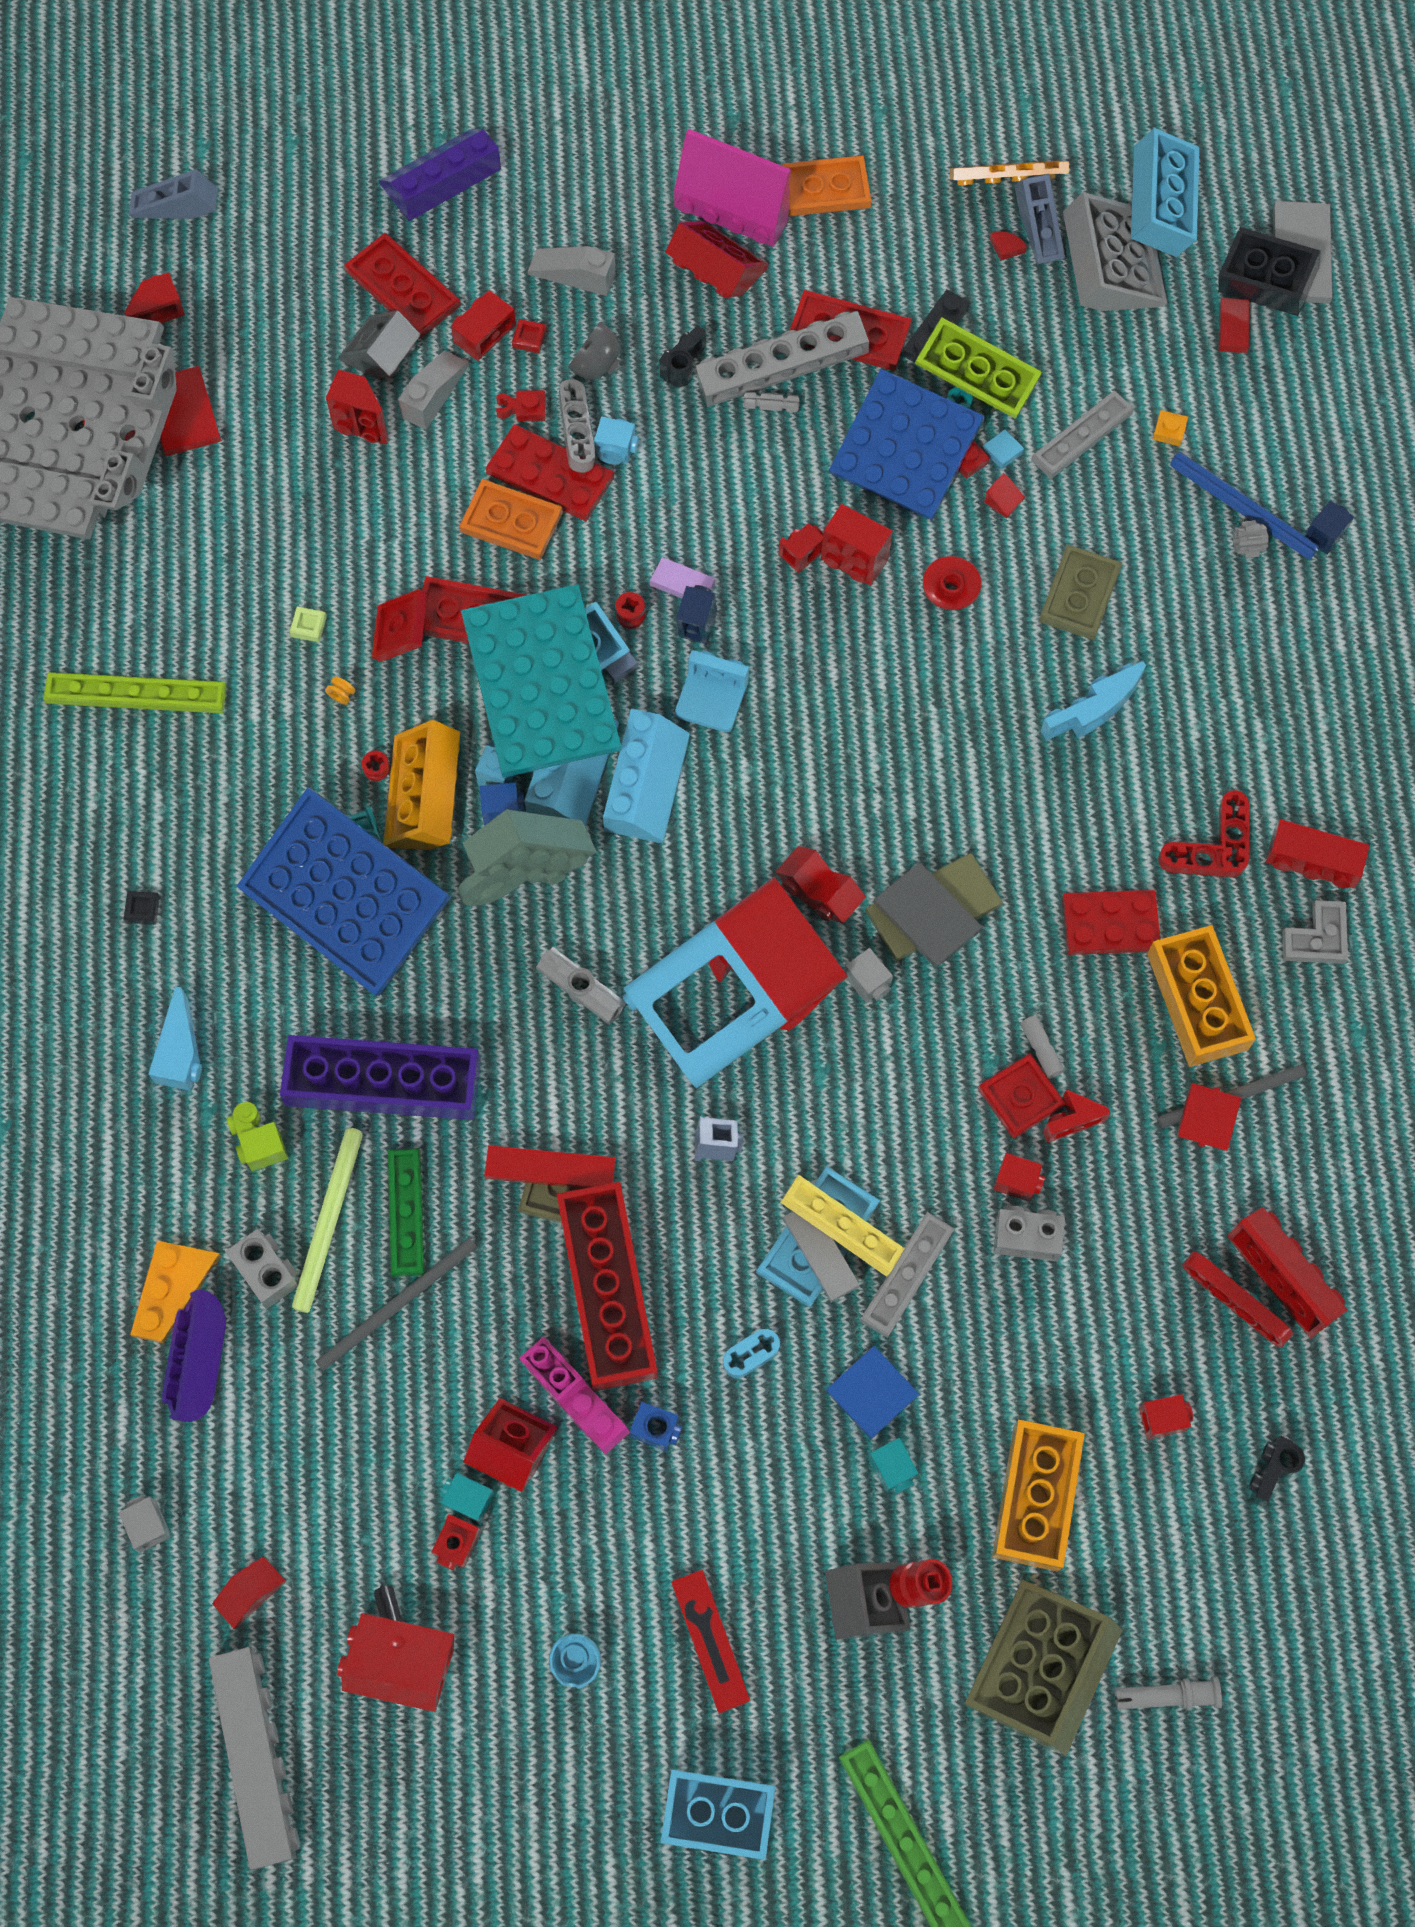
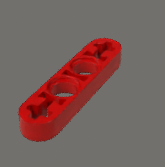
M1192 1252L1183 1262L1184 1270L1272 1344L1283 1347L1292 1337L1293 1332L1288 1325L1206 1257L1198 1252Z

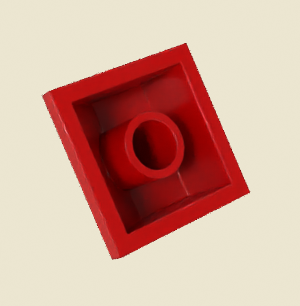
M499 1398L475 1430L463 1463L503 1482L509 1487L523 1492L534 1476L558 1427Z

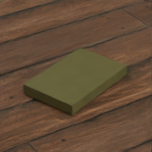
M1067 544L1038 622L1095 640L1122 562Z

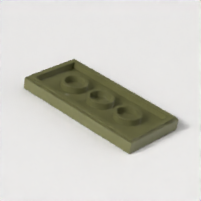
M972 853L931 873L975 920L996 910L1003 904ZM875 904L866 907V914L896 962L918 951Z

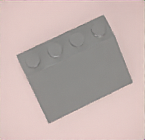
M1082 192L1063 211L1080 306L1100 311L1164 307L1167 304L1157 249L1131 239L1132 205Z

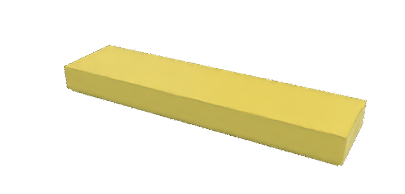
M800 1175L794 1179L780 1202L885 1276L891 1273L905 1249Z

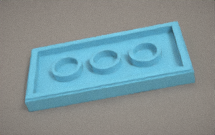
M827 1166L814 1184V1186L866 1222L880 1203L879 1199ZM786 1226L756 1273L811 1308L823 1288ZM834 1240L844 1257L848 1249Z

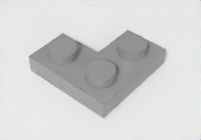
M1315 900L1312 904L1313 929L1285 928L1283 930V961L1345 964L1348 961L1346 902Z

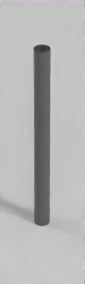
M1298 1065L1224 1093L1240 1097L1242 1100L1305 1077L1306 1071L1303 1065ZM1184 1107L1158 1116L1157 1122L1159 1127L1162 1129L1179 1123Z

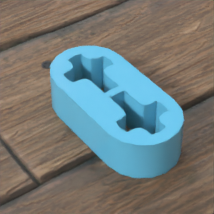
M761 1329L731 1347L723 1357L725 1372L733 1378H742L773 1359L780 1348L778 1335L772 1330ZM761 1337L766 1341L770 1339L773 1341L770 1347L771 1352L767 1353L765 1349H762L754 1354L752 1351L759 1346V1338ZM747 1353L750 1355L743 1362L744 1369L739 1370L737 1366L733 1368L729 1366L732 1363V1355H736L738 1358L743 1357Z

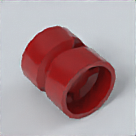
M937 1559L903 1563L895 1568L890 1578V1591L893 1598L898 1604L906 1608L940 1604L949 1597L952 1590L950 1571L943 1562Z

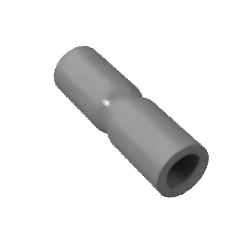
M1037 1015L1023 1020L1020 1025L1032 1048L1036 1051V1056L1048 1079L1055 1078L1064 1073L1065 1070L1053 1046L1050 1045L1049 1038Z

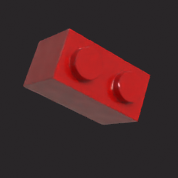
M487 291L482 297L475 299L472 306L463 315L455 318L451 325L453 342L479 361L516 326L514 308L492 291Z

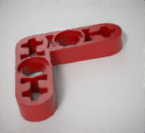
M1237 790L1229 791L1223 796L1219 805V845L1169 842L1163 846L1159 853L1158 863L1160 867L1170 873L1237 877L1241 875L1249 863V800L1247 796ZM1231 800L1235 801L1236 806H1239L1235 818H1231L1233 814V808L1229 805ZM1229 827L1238 828L1242 833V838L1239 840L1230 839L1226 835V829ZM1232 849H1237L1235 860L1240 862L1237 867H1232V862L1229 861ZM1170 852H1175V857L1178 858L1176 863L1171 862V858L1167 857ZM1187 852L1191 853L1188 860L1189 864H1186L1187 858L1185 856ZM1206 853L1210 856L1212 862L1208 866H1201L1196 862L1195 855Z

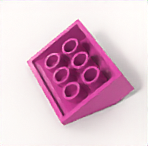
M688 129L685 135L674 188V207L683 213L693 214L703 218L708 223L720 225L733 233L745 235L758 243L774 247L788 223L791 169Z

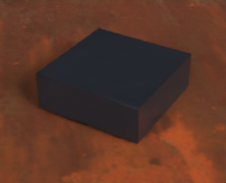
M127 891L124 922L126 924L156 925L160 895L157 892Z

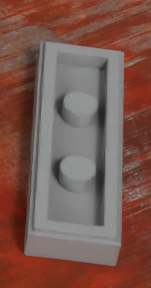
M791 1212L783 1217L784 1223L831 1303L859 1288L860 1284L831 1237L795 1212Z

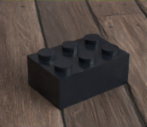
M1239 227L1219 273L1218 292L1299 316L1318 272L1321 250Z

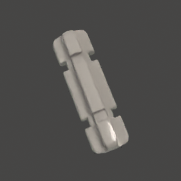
M747 391L744 394V407L755 409L756 406H759L760 410L782 411L783 408L787 409L786 412H798L800 399L798 395L783 397L784 394L761 392V395H757V392Z

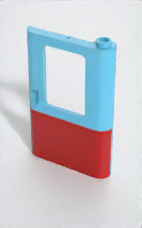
M774 876L624 987L626 994L622 997L632 1011L639 1010L695 1088H698L848 978V975ZM722 955L752 994L755 1004L692 1052L687 1053L653 1008V1004L713 958Z

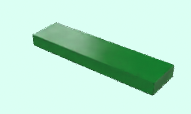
M420 1148L388 1150L391 1276H421L425 1274Z

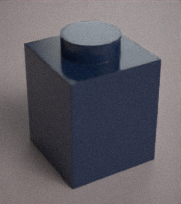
M1330 500L1310 524L1305 536L1319 545L1318 549L1328 555L1347 532L1354 516L1346 508Z

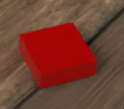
M519 319L512 340V348L540 354L547 331L546 324Z

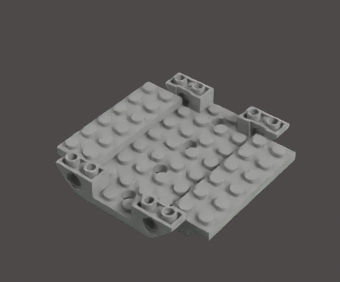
M9 297L0 322V522L90 540L98 516L105 518L108 509L118 510L140 496L177 390L173 349L170 346L158 345L164 330V326L160 322ZM31 412H35L34 418L25 422L26 416ZM85 420L84 427L74 431L76 424ZM131 430H136L135 436L125 441L126 434Z

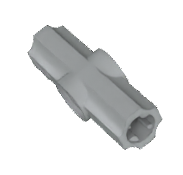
M554 947L545 952L536 966L539 972L567 992L572 1001L584 1005L607 1024L615 1021L626 1006V1002L596 980L590 970L579 967ZM579 981H585L589 984L585 990H576L573 987Z

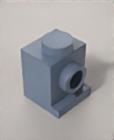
M700 1117L695 1132L694 1161L701 1162L702 1158L733 1161L735 1154L741 1153L743 1135L738 1134V1121Z

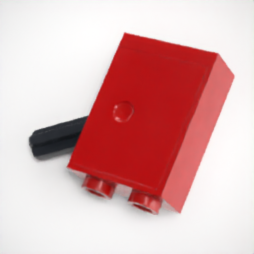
M386 1584L381 1585L380 1588L374 1591L380 1617L361 1613L358 1625H352L347 1640V1645L350 1646L347 1656H341L337 1670V1676L341 1677L342 1691L436 1712L454 1652V1634L404 1623L393 1587Z

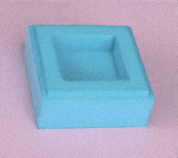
M1003 430L984 444L983 451L1002 470L1021 456L1024 448L1006 430Z

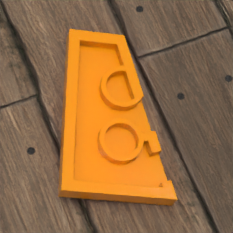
M157 1241L130 1335L135 1338L165 1344L173 1331L178 1309L184 1310L191 1300L190 1293L201 1289L205 1282L204 1279L213 1265L216 1266L220 1260V1253Z

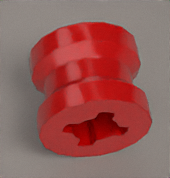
M634 592L621 594L615 603L617 621L624 628L635 629L645 619L644 600L642 596Z

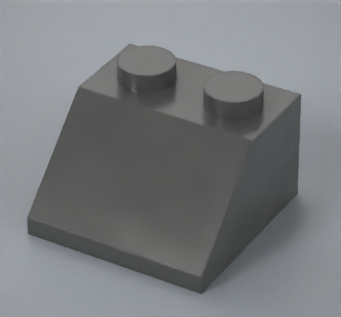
M398 310L371 315L366 319L338 358L342 362L375 379L390 378L400 369L399 363L415 349V342L421 334Z
M899 1562L858 1563L825 1571L836 1640L910 1631L907 1608L898 1604L890 1591V1578L895 1568L900 1565Z

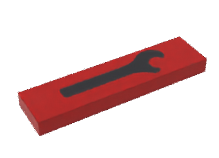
M703 1569L671 1581L718 1714L750 1702Z

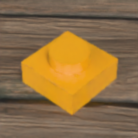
M1160 410L1152 440L1180 447L1188 417Z

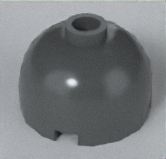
M599 322L568 368L576 375L587 380L600 379L606 372L612 375L621 362L617 359L620 352V341L617 335L607 325Z

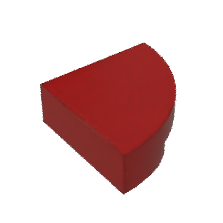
M1008 232L990 233V241L1000 261L1026 253V244L1016 235Z

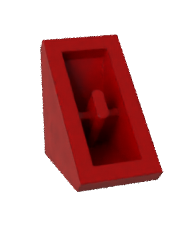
M263 1556L233 1575L212 1604L231 1627L236 1629L286 1581Z

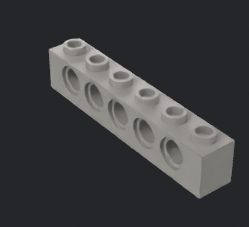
M858 311L852 313L843 312L832 320L826 322L816 321L805 329L799 331L790 330L772 340H760L752 347L746 349L737 348L729 351L725 356L704 359L700 364L695 365L696 375L706 405L710 407L743 396L747 391L755 392L869 353V340ZM834 335L840 336L842 338L838 342H833L829 340V338ZM807 344L813 345L815 347L811 351H805L802 349V347ZM781 353L786 354L788 356L784 360H778L775 358L777 354ZM754 362L761 364L757 369H750L748 367L749 364ZM724 372L734 373L731 378L721 377V374Z

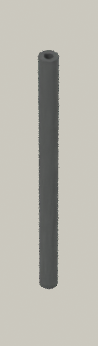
M468 1238L315 1361L322 1371H325L477 1248L475 1243Z

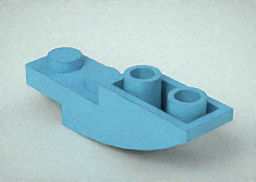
M1144 661L1135 665L1132 663L1126 664L1117 673L1109 677L1106 675L1098 677L1091 683L1087 697L1079 698L1072 703L1071 707L1062 711L1056 709L1048 713L1041 728V733L1045 740H1050L1073 729L1079 739L1108 721L1121 709L1135 691L1146 667Z

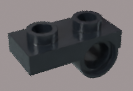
M697 325L692 331L684 333L672 350H667L663 353L659 360L660 378L675 387H684L691 382L692 360L706 348V331Z
M1279 1436L1273 1442L1268 1441L1260 1458L1265 1461L1260 1473L1256 1471L1250 1481L1248 1489L1253 1492L1249 1501L1259 1506L1269 1502L1279 1477H1289L1300 1471L1305 1464L1303 1450L1294 1444L1293 1441L1283 1436ZM1281 1452L1288 1453L1292 1457L1293 1467L1291 1469L1281 1464L1279 1459Z

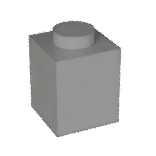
M870 948L845 965L844 971L848 975L847 981L866 1004L873 998L876 1001L880 1000L891 990L890 986L893 975Z
M145 1496L134 1498L125 1504L126 1509L118 1512L133 1549L139 1552H143L172 1537L157 1501L151 1497L146 1499Z

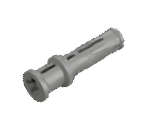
M1217 1676L1211 1677L1209 1681L1190 1682L1186 1678L1179 1681L1177 1685L1114 1688V1695L1117 1697L1115 1699L1117 1710L1179 1705L1182 1706V1709L1192 1710L1193 1706L1214 1705L1215 1708L1222 1707L1221 1687Z

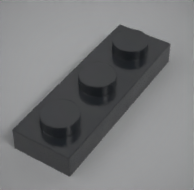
M946 289L903 348L902 356L915 363L941 317L958 325L969 310L971 302Z

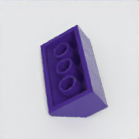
M469 129L380 179L379 184L410 222L501 170L499 148L484 129Z

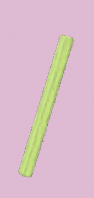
M347 1128L345 1130L292 1303V1307L299 1312L308 1313L312 1306L363 1137L362 1131L355 1128Z

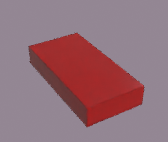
M1221 298L1219 303L1218 351L1247 353L1249 348V300Z

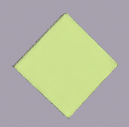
M297 607L289 632L290 636L320 642L327 618L326 612Z

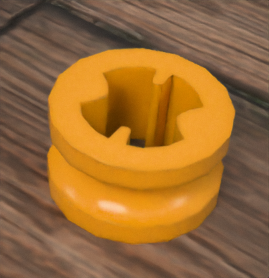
M334 676L331 679L332 685H328L325 692L335 701L347 705L350 701L349 695L353 696L356 692L355 688L344 679Z

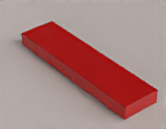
M488 1145L484 1177L491 1180L589 1188L613 1183L616 1159L615 1157Z

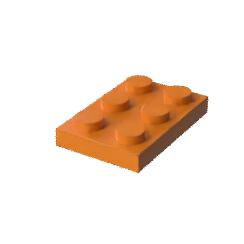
M864 155L782 164V166L791 169L789 216L871 208L872 201Z
M482 479L459 528L461 533L541 560L563 510L559 505Z

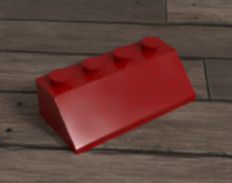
M1262 1207L1241 1220L1228 1234V1239L1310 1339L1348 1311L1344 1306L1345 1300L1337 1290L1330 1289L1323 1280L1324 1276L1321 1270L1314 1263L1307 1261L1302 1255L1303 1251L1299 1243L1292 1237L1288 1238L1281 1229L1279 1219L1272 1212H1267Z

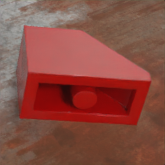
M169 272L155 275L150 279L142 281L124 312L125 316L158 321L160 323L184 316L185 313Z

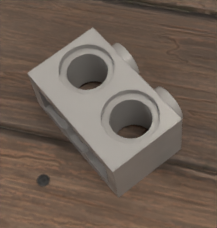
M256 1229L225 1252L263 1306L268 1309L298 1287V1284L293 1279L298 1273L288 1259L281 1262L275 1252L280 1247L270 1233L263 1236L259 1229ZM263 1248L264 1252L260 1259L256 1261L248 1259L249 1253L253 1249ZM280 1273L282 1278L278 1285L273 1287L266 1285L267 1278L271 1274Z

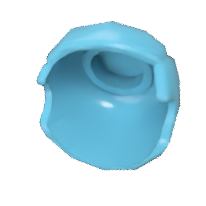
M564 1635L554 1643L550 1652V1671L560 1684L578 1689L584 1688L595 1680L601 1667L600 1651L597 1645L584 1635Z

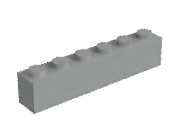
M246 1647L210 1657L211 1674L250 1870H257L296 1859L295 1850L300 1849V1841L297 1829H291L288 1815L293 1813V1807L289 1792H283L281 1779L286 1778V1772L282 1757H276L274 1744L279 1743L275 1723L269 1722L267 1709L272 1708L268 1688L262 1687L260 1675L265 1673L261 1653L256 1654L255 1649Z

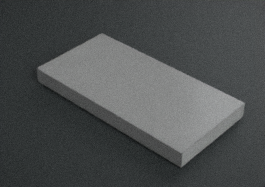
M1275 201L1273 205V237L1321 250L1319 269L1305 302L1330 304L1332 300L1330 204Z

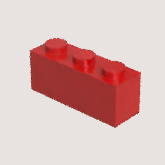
M1280 819L1273 830L1265 863L1271 864L1274 868L1281 871L1292 870L1302 873L1308 879H1323L1332 882L1333 885L1339 888H1355L1362 878L1370 845Z

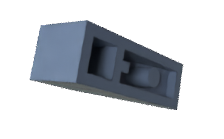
M195 169L133 191L131 194L129 216L132 218L194 219L215 212L218 188Z
M1046 174L1022 179L1014 186L1020 216L1037 265L1065 259L1050 175Z

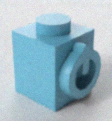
M601 416L594 439L595 456L601 461L612 465L620 464L621 462L629 463L631 453H636L639 445V436H635V424L629 423L624 419L615 420Z

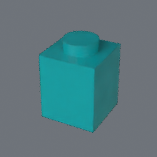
M900 1438L869 1454L868 1459L886 1493L895 1489L896 1493L900 1494L915 1485L912 1480L919 1473Z
M459 1473L455 1474L453 1480L450 1478L446 1480L440 1493V1497L443 1498L441 1504L444 1508L478 1524H481L495 1495L492 1489Z

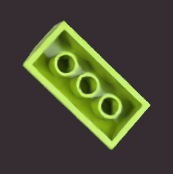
M941 317L915 361L916 365L1014 419L1017 418L1042 373Z

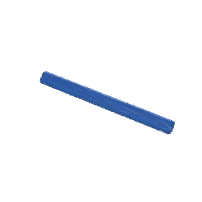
M1178 452L1171 460L1170 466L1249 520H1256V524H1264L1268 533L1305 558L1311 559L1316 554L1319 548L1317 543L1182 452Z

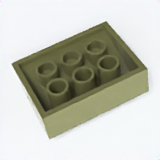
M1022 1580L965 1705L1030 1740L1067 1756L1123 1630L1111 1617Z

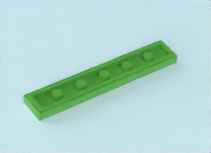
M869 1739L839 1756V1760L930 1927H971Z

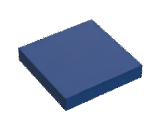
M875 1346L867 1351L826 1389L831 1398L870 1440L919 1396V1393Z

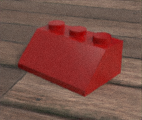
M705 221L679 222L665 251L667 255L673 258L672 262L683 269L688 268L694 272V277L697 280L706 284H712L716 287L715 291L725 298L743 296L769 266V264Z

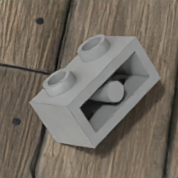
M1006 1206L1005 1209L999 1210L996 1216L993 1254L1058 1262L1063 1248L1064 1216H1057V1212L1052 1210H1038L1037 1213L1024 1212L1025 1209L1019 1206Z

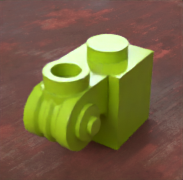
M242 1102L235 1107L232 1116L226 1117L231 1134H237L241 1144L236 1146L241 1164L247 1163L252 1172L289 1159L275 1122L258 1127L261 1122V1115L255 1105L250 1102Z

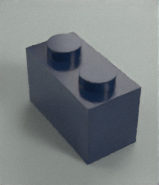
M695 585L694 587L686 586L676 617L679 637L708 644L717 615L715 593H712L709 588L701 585Z

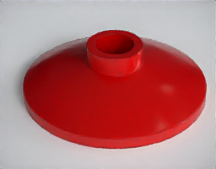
M955 556L942 557L927 567L923 576V590L927 598L936 606L946 610H959L968 607L977 599L981 590V577L976 567L969 561ZM951 585L954 586L956 590H949L946 587Z

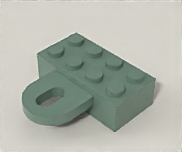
M506 809L463 842L475 872L460 884L458 891L464 904L478 906L506 896L525 881L554 885L563 881L566 877L565 875L571 870L585 865L587 859L595 854L596 850L582 820Z

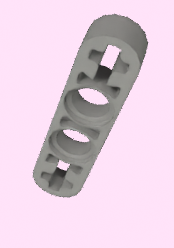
M568 379L560 384L559 404L568 464L572 470L584 473L593 468L595 458L586 391L580 381ZM570 392H573L575 400L571 401ZM575 411L581 413L582 416L580 418H572L568 413ZM581 433L586 437L578 440L574 439L571 435ZM583 450V459H580L578 451Z

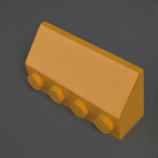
M430 720L394 735L383 842L388 848L432 850L450 843L452 816L455 806L454 794L457 780V762L460 751V731L435 720Z

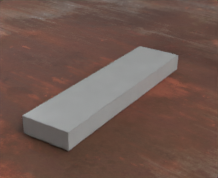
M1114 390L1033 454L1031 461L1052 479L1133 414L1134 408Z
M927 1212L860 1321L888 1338L955 1228Z

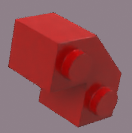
M797 846L776 870V874L783 881L781 883L783 889L789 894L798 897L827 922L832 920L843 924L866 898L851 876L831 871L819 853L813 849Z

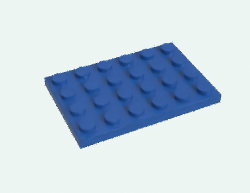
M309 787L304 791L236 886L375 996H380L452 897Z

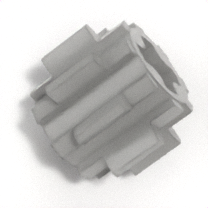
M1256 520L1242 522V527H1235V531H1233L1235 553L1245 555V558L1260 557L1259 552L1267 551L1268 534L1266 526L1264 524H1256Z

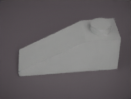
M589 246L536 249L528 269V275L607 296L616 274L615 253Z
M446 351L438 355L411 379L399 397L398 402L402 419L427 430L468 368L469 362Z

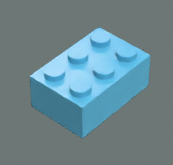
M671 1770L661 1843L766 1860L775 1786Z

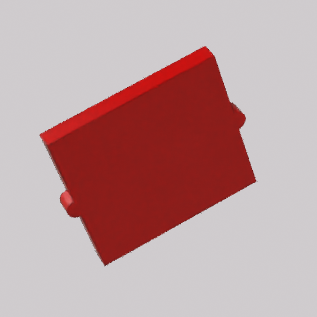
M1191 1083L1177 1137L1197 1142L1199 1147L1207 1145L1228 1151L1241 1098L1221 1092L1218 1087L1211 1089Z

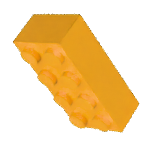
M1210 925L1153 941L1147 956L1189 1067L1248 1051L1256 1038L1213 926Z
M1018 1420L1015 1423L992 1558L1056 1572L1064 1568L1085 1433L1024 1420Z

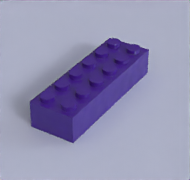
M288 1035L280 1097L285 1106L474 1120L481 1059L478 1049Z

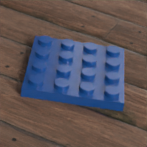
M880 369L829 468V473L933 521L984 421V415Z

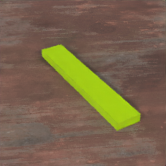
M48 672L43 700L46 704L223 713L227 686L225 682Z

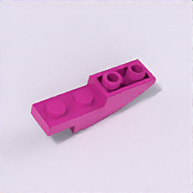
M545 1337L541 1338L519 1358L555 1402L605 1455L630 1433L626 1425L596 1395L577 1371Z

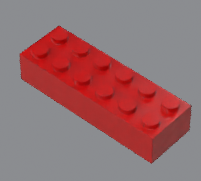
M615 1182L556 1194L593 1391L658 1379L621 1183Z

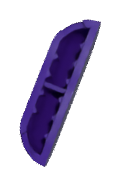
M201 1289L191 1292V1300L185 1309H178L163 1385L162 1402L168 1404L171 1413L169 1417L172 1420L181 1422H193L200 1419L208 1412L213 1403L226 1329V1318L221 1303L213 1294Z

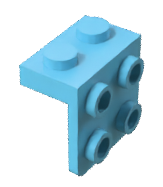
M692 650L688 659V676L675 709V716L678 719L726 733L730 732L748 685L749 666H745L742 662L735 659L725 660L718 658L708 651L698 652Z

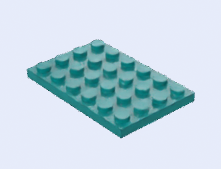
M578 584L461 610L502 778L621 751L620 739Z

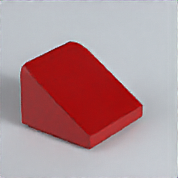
M1003 473L987 490L984 503L1005 518H1008L1025 497L1011 479Z

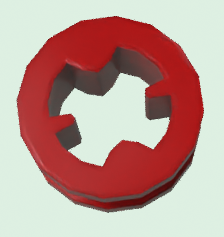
M370 751L363 757L361 762L362 769L369 780L381 781L389 775L390 764L383 752ZM378 761L380 770L374 771L372 762Z

